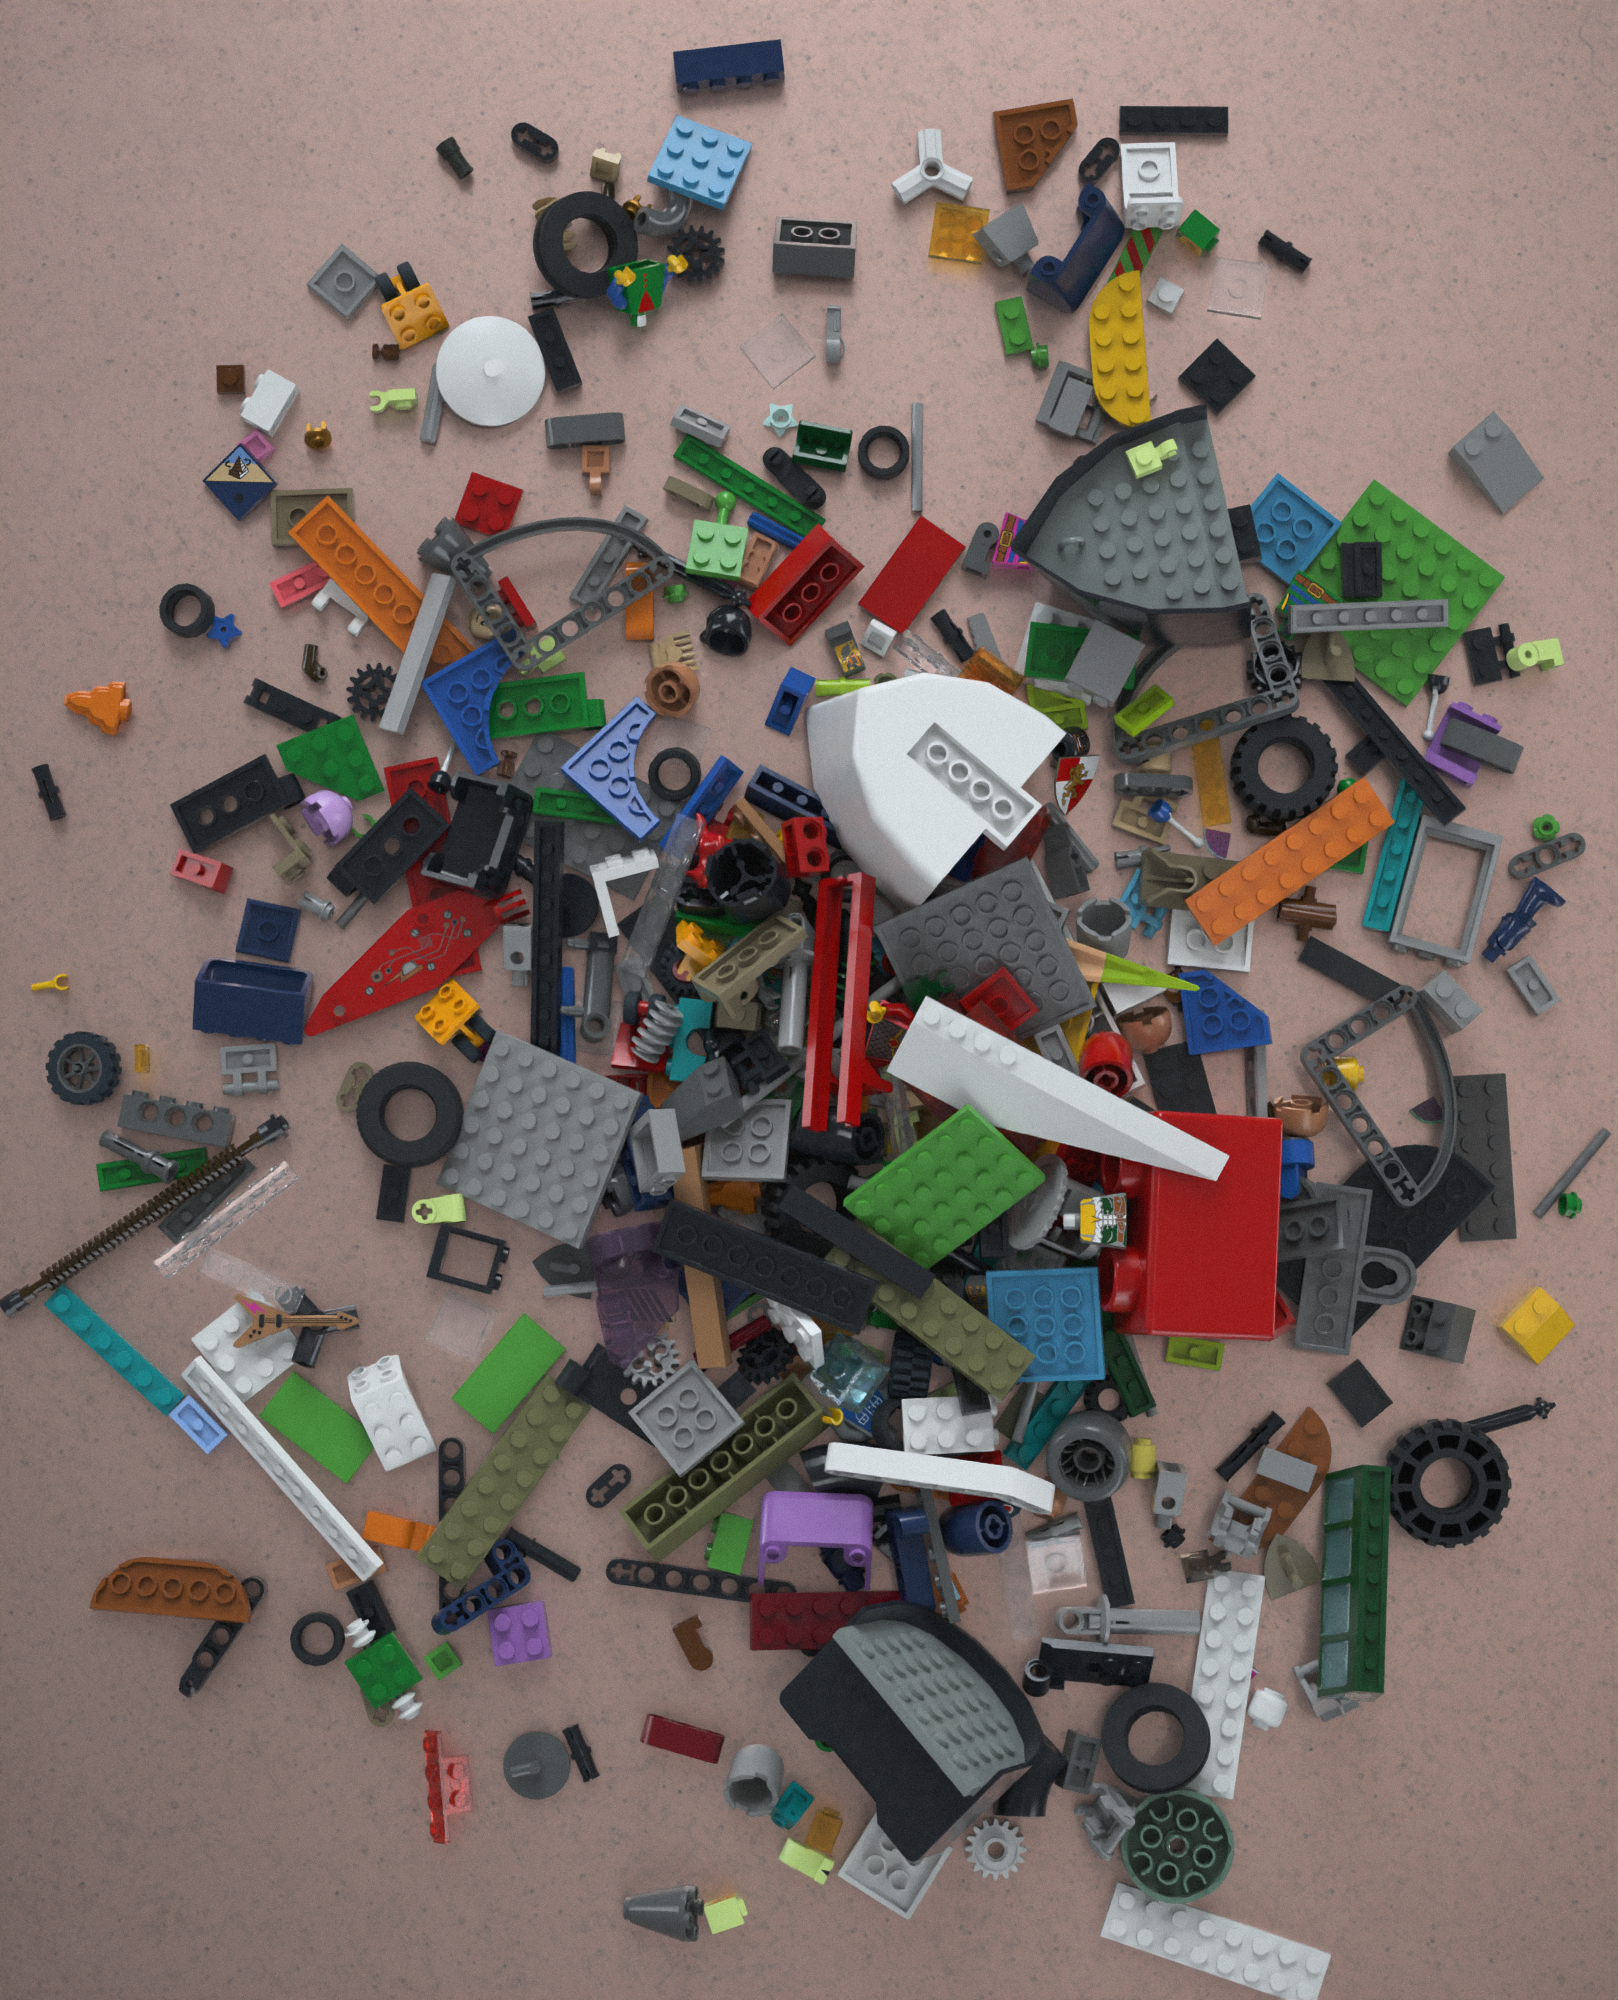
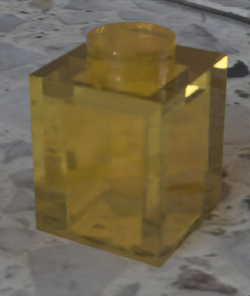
M824 1807L823 1810L817 1808L806 1835L805 1844L831 1854L843 1824V1819L839 1817L840 1813L828 1807Z

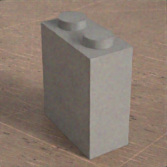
M1095 620L1065 677L1064 683L1068 684L1067 688L1078 695H1082L1084 692L1092 696V701L1101 707L1106 708L1107 705L1113 707L1145 644Z
M1445 970L1434 975L1417 991L1426 1008L1451 1034L1463 1030L1483 1011Z

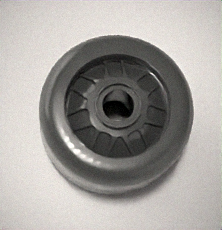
M1095 1410L1078 1411L1064 1418L1053 1431L1046 1452L1047 1472L1056 1488L1066 1496L1084 1502L1100 1501L1115 1494L1124 1484L1132 1461V1443L1124 1426L1114 1417ZM1085 1449L1093 1450L1096 1453L1090 1454L1086 1452Z

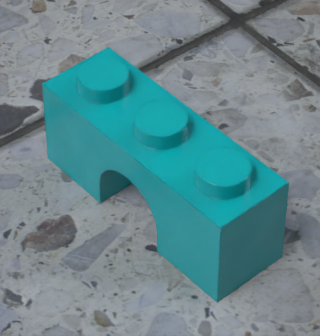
M680 997L679 1004H674V1007L684 1015V1018H682V1025L676 1027L677 1033L675 1036H670L669 1048H673L672 1059H667L666 1075H670L669 1080L672 1083H682L698 1066L708 1063L706 1056L695 1055L689 1051L688 1040L693 1033L707 1031L712 1028L714 1002L707 1003L703 1000Z

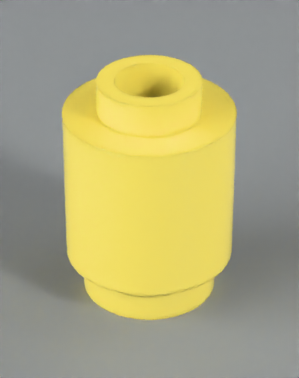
M1134 1438V1443H1132V1461L1129 1469L1131 1471V1478H1153V1472L1156 1471L1157 1444L1151 1443V1438Z

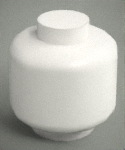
M1264 1687L1263 1690L1255 1691L1247 1709L1248 1716L1254 1719L1252 1725L1268 1731L1269 1726L1279 1727L1288 1708L1287 1702L1283 1700L1285 1695L1267 1687Z

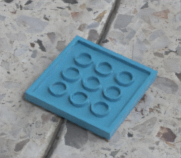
M1099 1266L986 1271L989 1320L1036 1356L1017 1382L1104 1380L1106 1378L1102 1309L1100 1307Z

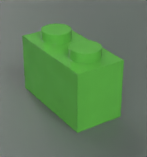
M725 1511L721 1513L720 1517L714 1518L711 1532L716 1533L714 1543L707 1544L704 1559L709 1560L707 1567L740 1575L754 1519Z

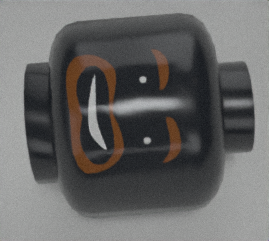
M1077 726L1063 728L1062 730L1066 732V735L1051 751L1053 758L1057 762L1061 757L1085 756L1090 750L1089 737L1082 728Z

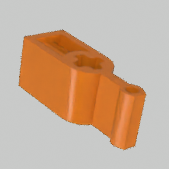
M369 1510L362 1539L419 1551L437 1526Z

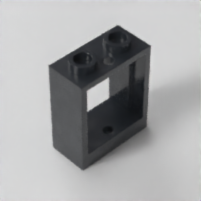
M441 1223L426 1277L492 1295L494 1290L498 1291L503 1275L499 1274L501 1263L506 1264L510 1248L506 1247L507 1241ZM452 1233L497 1246L486 1286L441 1273Z

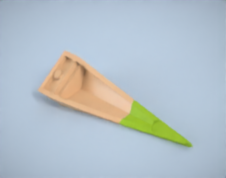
M1066 938L1085 981L1191 991L1200 989L1195 984Z

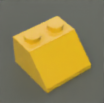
M1538 1286L1533 1287L1498 1324L1497 1328L1536 1365H1539L1575 1324L1563 1308Z

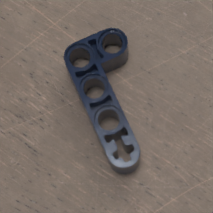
M915 1505L887 1511L885 1519L900 1600L916 1602L935 1611V1598L923 1534L929 1533L927 1515L922 1508Z
M507 1539L496 1541L485 1556V1563L493 1574L491 1578L433 1615L431 1626L437 1634L448 1635L460 1629L529 1583L531 1579L530 1570L511 1541ZM496 1548L503 1551V1560L497 1557ZM511 1572L516 1573L518 1576V1584L511 1580ZM489 1586L496 1590V1598L489 1595ZM466 1600L473 1603V1613L466 1608ZM455 1613L458 1618L446 1624L444 1620Z

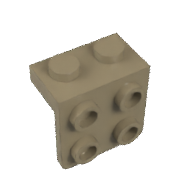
M272 813L269 817L295 850L272 868L286 883L290 880L295 882L306 873L304 869L313 864L309 858L312 852L299 837L297 839L293 837L296 831L283 815L278 817Z

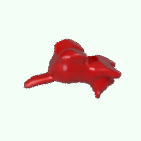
M696 813L695 817L701 836L699 842L700 858L698 866L694 870L687 871L686 875L690 876L699 888H708V881L704 876L708 855L714 856L720 848L734 840L725 838L722 834L708 831L705 818L701 813Z

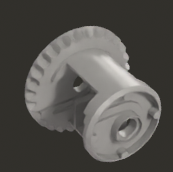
M1055 1154L1043 1155L1033 1164L1045 1174V1181L1008 1210V1243L1018 1250H1027L1041 1242L1080 1260L1090 1259L1103 1246L1082 1243L1080 1240V1230H1067L1066 1242L1058 1239L1062 1231L1061 1227L1055 1225L1050 1235L1047 1234V1231L1052 1229V1224L1057 1220V1215L1063 1217L1064 1213H1080V1200L1106 1195L1068 1178L1067 1166L1062 1158Z

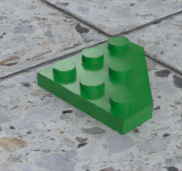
M353 714L276 745L286 770L357 801L385 791Z

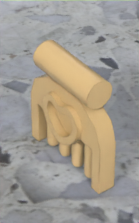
M689 630L669 634L662 639L660 647L658 642L648 644L653 669L666 662H680L685 665H692L697 662L695 659L681 662L682 659L695 655L694 652L683 653V651L693 649V645L675 646L691 642L692 639L690 637L674 641L676 638L689 636ZM697 665L690 667L693 671H698Z

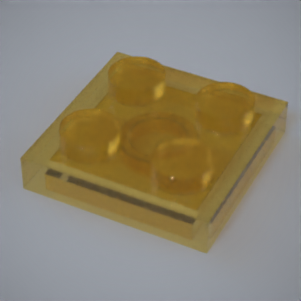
M936 202L928 257L982 265L984 249L972 234L988 224L990 209Z

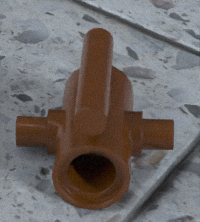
M1306 885L1304 896H1301V899L1286 897L1279 902L1277 922L1296 925V929H1298L1297 940L1307 942L1309 931H1312V928L1332 930L1333 926L1336 925V905L1317 902V898H1315L1316 887Z

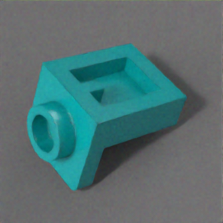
M792 1781L780 1796L778 1803L773 1807L769 1815L777 1826L790 1830L815 1798L795 1781Z

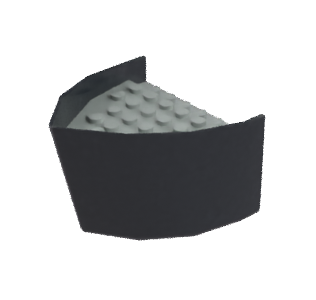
M1206 404L1176 410L1111 435L1055 478L1011 543V549L1014 553L1092 617L1113 628L1130 634L1140 635L1141 638L1157 644L1224 643L1251 637L1250 601L1248 602L1240 565L1261 561L1262 555L1250 504L1227 509L1208 424ZM1174 439L1178 448L1175 450L1177 454L1162 460L1163 466L1161 470L1136 479L1126 459L1125 451L1152 441L1154 448H1156L1161 443Z

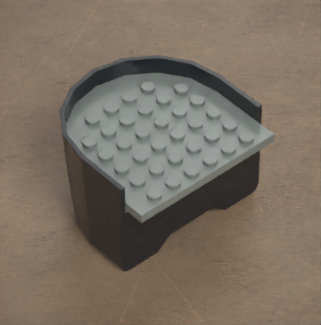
M892 1600L863 1606L843 1628H839L832 1636L833 1638L782 1690L779 1697L782 1707L807 1738L827 1742L876 1802L877 1824L909 1861H917L944 1851L1044 1755L1042 1728L1030 1702L1008 1671L970 1634L955 1623L950 1624L948 1618H943L941 1614L916 1602Z

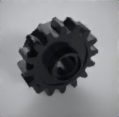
M1281 641L1296 689H1301V681L1306 680L1301 678L1302 652L1296 653L1294 645L1289 647L1285 645V641ZM1268 648L1263 655L1268 659H1273L1278 655L1279 651L1276 648ZM1252 651V660L1246 663L1247 680H1250V688H1257V693L1261 694L1270 691L1258 653ZM1277 671L1272 675L1271 679L1274 682H1282L1287 675L1282 671Z

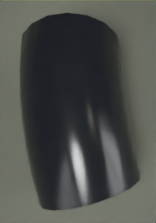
M802 1100L791 1134L789 1150L865 1166L875 1163L880 1157L884 1148L885 1132L882 1121L876 1114L861 1112L860 1126L848 1128L845 1127V1123H837V1107L828 1106L827 1131L813 1132L802 1128Z
M837 1442L883 1449L879 1445L865 1442ZM829 1443L799 1452L816 1493L861 1494L877 1500L883 1482L836 1476L824 1472Z
M1044 1733V1755L993 1803L992 1815L1018 1817L1045 1816L1051 1787L1060 1771L1068 1762Z

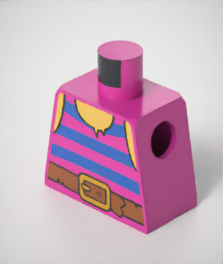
M1005 513L991 567L1035 571L1032 566L1011 549L1013 539L1026 520L1011 513Z

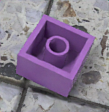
M545 1599L493 1607L487 1611L495 1666L552 1657Z

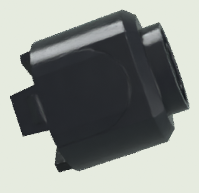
M752 836L750 839L732 841L720 848L714 856L708 855L704 876L708 881V889L727 915L739 924L746 925L753 921L766 919L773 913L784 909L791 894V882L784 874L785 870L775 856L771 854L769 848ZM735 867L730 893L725 892L728 873H733Z

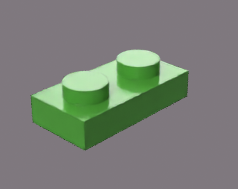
M1022 296L995 302L1007 357L1030 352L1031 349H1034Z

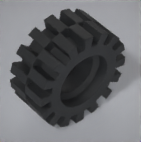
M1107 1374L1104 1380H1093L1084 1392L1083 1401L1086 1410L1104 1412L1119 1422L1126 1420L1128 1412L1121 1397L1119 1405L1114 1410L1107 1411L1099 1405L1098 1397L1103 1390L1113 1389L1118 1393L1111 1375Z

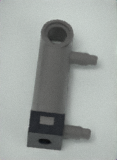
M593 931L589 933L587 939H566L567 947L586 950L587 964L583 1007L561 1006L560 1014L581 1017L580 1034L582 1038L590 1043H598L604 1039L610 1029L609 1019L614 959L617 953L618 935L609 938L608 933ZM591 1021L598 1022L602 1027V1031L600 1033L590 1031L588 1023Z

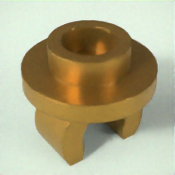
M636 195L633 200H627L622 206L633 224L635 215L642 208V205L639 203L640 195ZM648 204L646 207L652 208V205Z
M321 421V428L312 429L310 423L306 425L307 432L304 435V442L309 448L320 450L330 445L332 436L327 429L325 421Z

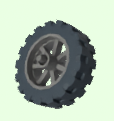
M78 1031L64 1035V1039L55 1042V1048L50 1050L47 1056L49 1057V1063H46L45 1066L46 1070H48V1076L46 1077L48 1083H51L53 1086L51 1088L55 1094H59L61 1100L70 1102L73 1105H93L94 1103L103 1102L105 1097H110L113 1094L114 1087H117L120 1082L118 1079L119 1074H122V1067H119L121 1057L116 1053L115 1045L108 1042V1038L94 1032ZM83 1048L93 1051L87 1060L85 1059ZM76 1051L78 1053L79 1061L71 1059L72 1055ZM96 1057L98 1059L99 1066H95V1064L92 1063ZM71 1064L72 1071L68 1073V1065ZM95 1071H99V1075L95 1080L93 1074ZM79 1075L77 1085L75 1086L70 1078ZM86 1076L88 1081L91 1083V1086L89 1088L83 1089V1084Z

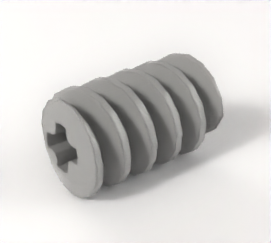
M659 1000L654 1002L659 1010H649L653 1020L647 1018L643 1020L648 1028L638 1027L637 1029L642 1037L633 1036L631 1039L636 1044V1047H631L632 1052L654 1064L658 1063L660 1059L659 1054L665 1052V1045H669L671 1042L670 1036H675L677 1033L676 1027L682 1025V1018H684V1015L674 1006Z

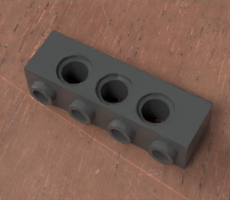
M136 1090L132 1091V1095L124 1094L118 1127L230 1148L236 1116L229 1114L230 1109L214 1106L213 1111L202 1109V1103L187 1101L186 1106L175 1104L176 1098L161 1095L159 1100L148 1099L149 1093ZM149 1106H154L157 1110V1115L155 1119L147 1121L144 1116L145 1109ZM176 1111H181L184 1115V1121L179 1126H174L171 1122V1117ZM208 1116L211 1120V1127L207 1131L202 1132L198 1127V1122L202 1117Z

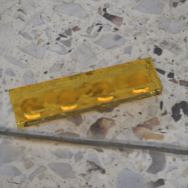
M1205 720L1200 724L1199 728L1203 731H1209L1214 727L1215 723L1212 720ZM1216 737L1192 745L1203 827L1232 823L1220 738Z

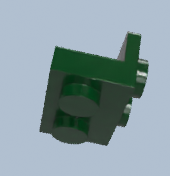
M800 420L792 462L845 472L853 431Z

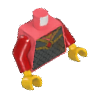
M881 1000L880 1004L877 1001H872L869 1004L871 1011H867V1020L873 1024L864 1056L873 1069L890 1065L916 1016L904 1003H889Z

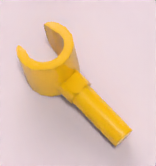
M58 974L54 980L31 984V989L35 991L56 988L64 992L69 989V986L59 987L57 981L60 978H68V976Z

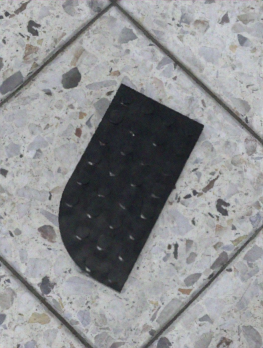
M1417 1144L1392 1148L1417 1186L1426 1177L1438 1151V1147ZM1453 1152L1438 1183L1428 1195L1410 1208H1401L1394 1202L1367 1161L1342 1184V1186L1373 1190L1365 1245L1400 1251L1411 1259L1415 1269L1442 1244L1495 1188L1472 1164ZM1388 1164L1384 1167V1174L1389 1179H1395L1398 1176V1169L1396 1166ZM1402 1178L1392 1186L1394 1189L1400 1186L1403 1194L1400 1196L1401 1199H1408L1411 1202L1410 1197L1413 1193L1411 1190L1405 1191L1401 1184L1406 1181ZM1306 1258L1277 1263V1287L1298 1307ZM1371 1261L1362 1268L1361 1279L1367 1287L1376 1289L1384 1285L1394 1284L1397 1274L1394 1270L1386 1268L1381 1262ZM1357 1301L1352 1336L1383 1304Z

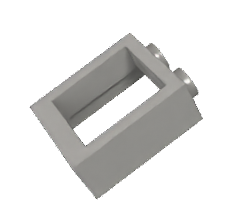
M648 1109L630 1128L629 1133L639 1192H650V1195H662L686 1171L675 1109Z

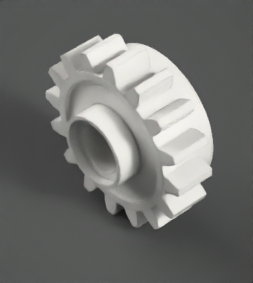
M997 1817L993 1818V1823H988L986 1819H982L983 1826L978 1827L974 1825L975 1834H967V1839L971 1842V1845H966L965 1851L972 1852V1854L966 1859L968 1862L975 1861L972 1869L974 1872L982 1869L983 1878H986L991 1873L994 1881H997L998 1874L1002 1873L1007 1879L1009 1878L1008 1870L1011 1869L1017 1873L1016 1862L1024 1863L1025 1861L1019 1855L1027 1851L1026 1846L1019 1845V1843L1025 1840L1024 1836H1016L1019 1828L1016 1825L1009 1828L1008 1819H1005L1003 1823H999ZM992 1842H1000L1003 1845V1850L998 1855H992L988 1852V1846Z

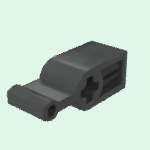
M1063 822L1042 829L1041 836L1047 849L1045 862L1055 899L1068 898L1089 891L1090 887L1079 850L1073 845L1069 824Z

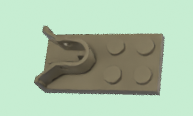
M1157 848L1143 850L1138 906L1189 911L1183 900L1239 861L1159 852Z
M773 913L690 980L703 1001L707 1003L713 1001L720 1002L727 1015L735 1018L736 1013L741 1007L749 1003L757 993L759 982L756 978L768 968L776 965L788 952L796 949L808 935L803 927L777 913ZM746 991L745 998L741 999V993Z

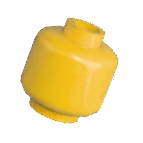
M1337 1056L1332 1060L1353 1091H1355L1358 1087V1082L1364 1081V1066L1358 1065V1060L1354 1056ZM1324 1072L1323 1082L1325 1085L1333 1086L1336 1083V1077L1331 1072Z

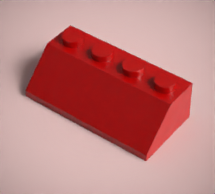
M818 523L749 597L748 600L752 604L746 607L758 621L791 647L865 566Z

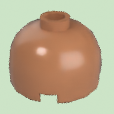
M680 662L663 663L650 671L645 678L647 689L644 692L645 698L650 707L659 715L679 718L688 713L699 699L700 684L697 675L689 666Z
M1165 1006L1143 1008L1144 1012L1134 1015V1011H1131L1116 1018V1024L1121 1035L1130 1043L1133 1050H1142L1143 1054L1157 1052L1159 1050L1158 1046L1164 1044L1171 1034V1015L1169 1009Z
M1295 1094L1291 1095L1292 1100L1283 1101V1096L1274 1099V1118L1282 1120L1283 1133L1285 1135L1308 1139V1137L1317 1135L1325 1128L1329 1114V1103L1326 1101L1322 1104L1321 1097Z

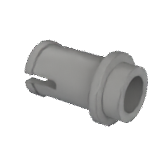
M308 891L302 894L304 899L300 897L298 907H302L317 915L321 921L323 919L328 921L331 918L335 906L332 905L330 900L324 901Z

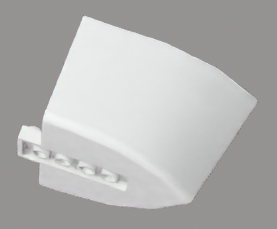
M925 672L863 687L812 705L805 711L814 789L829 816L830 823L833 824L837 832V838L845 852L864 873L876 878L877 888L902 912L914 906H921L982 833L1003 851L1010 845L1042 807L1040 803L1021 787L1066 735V732L1046 715L989 682Z

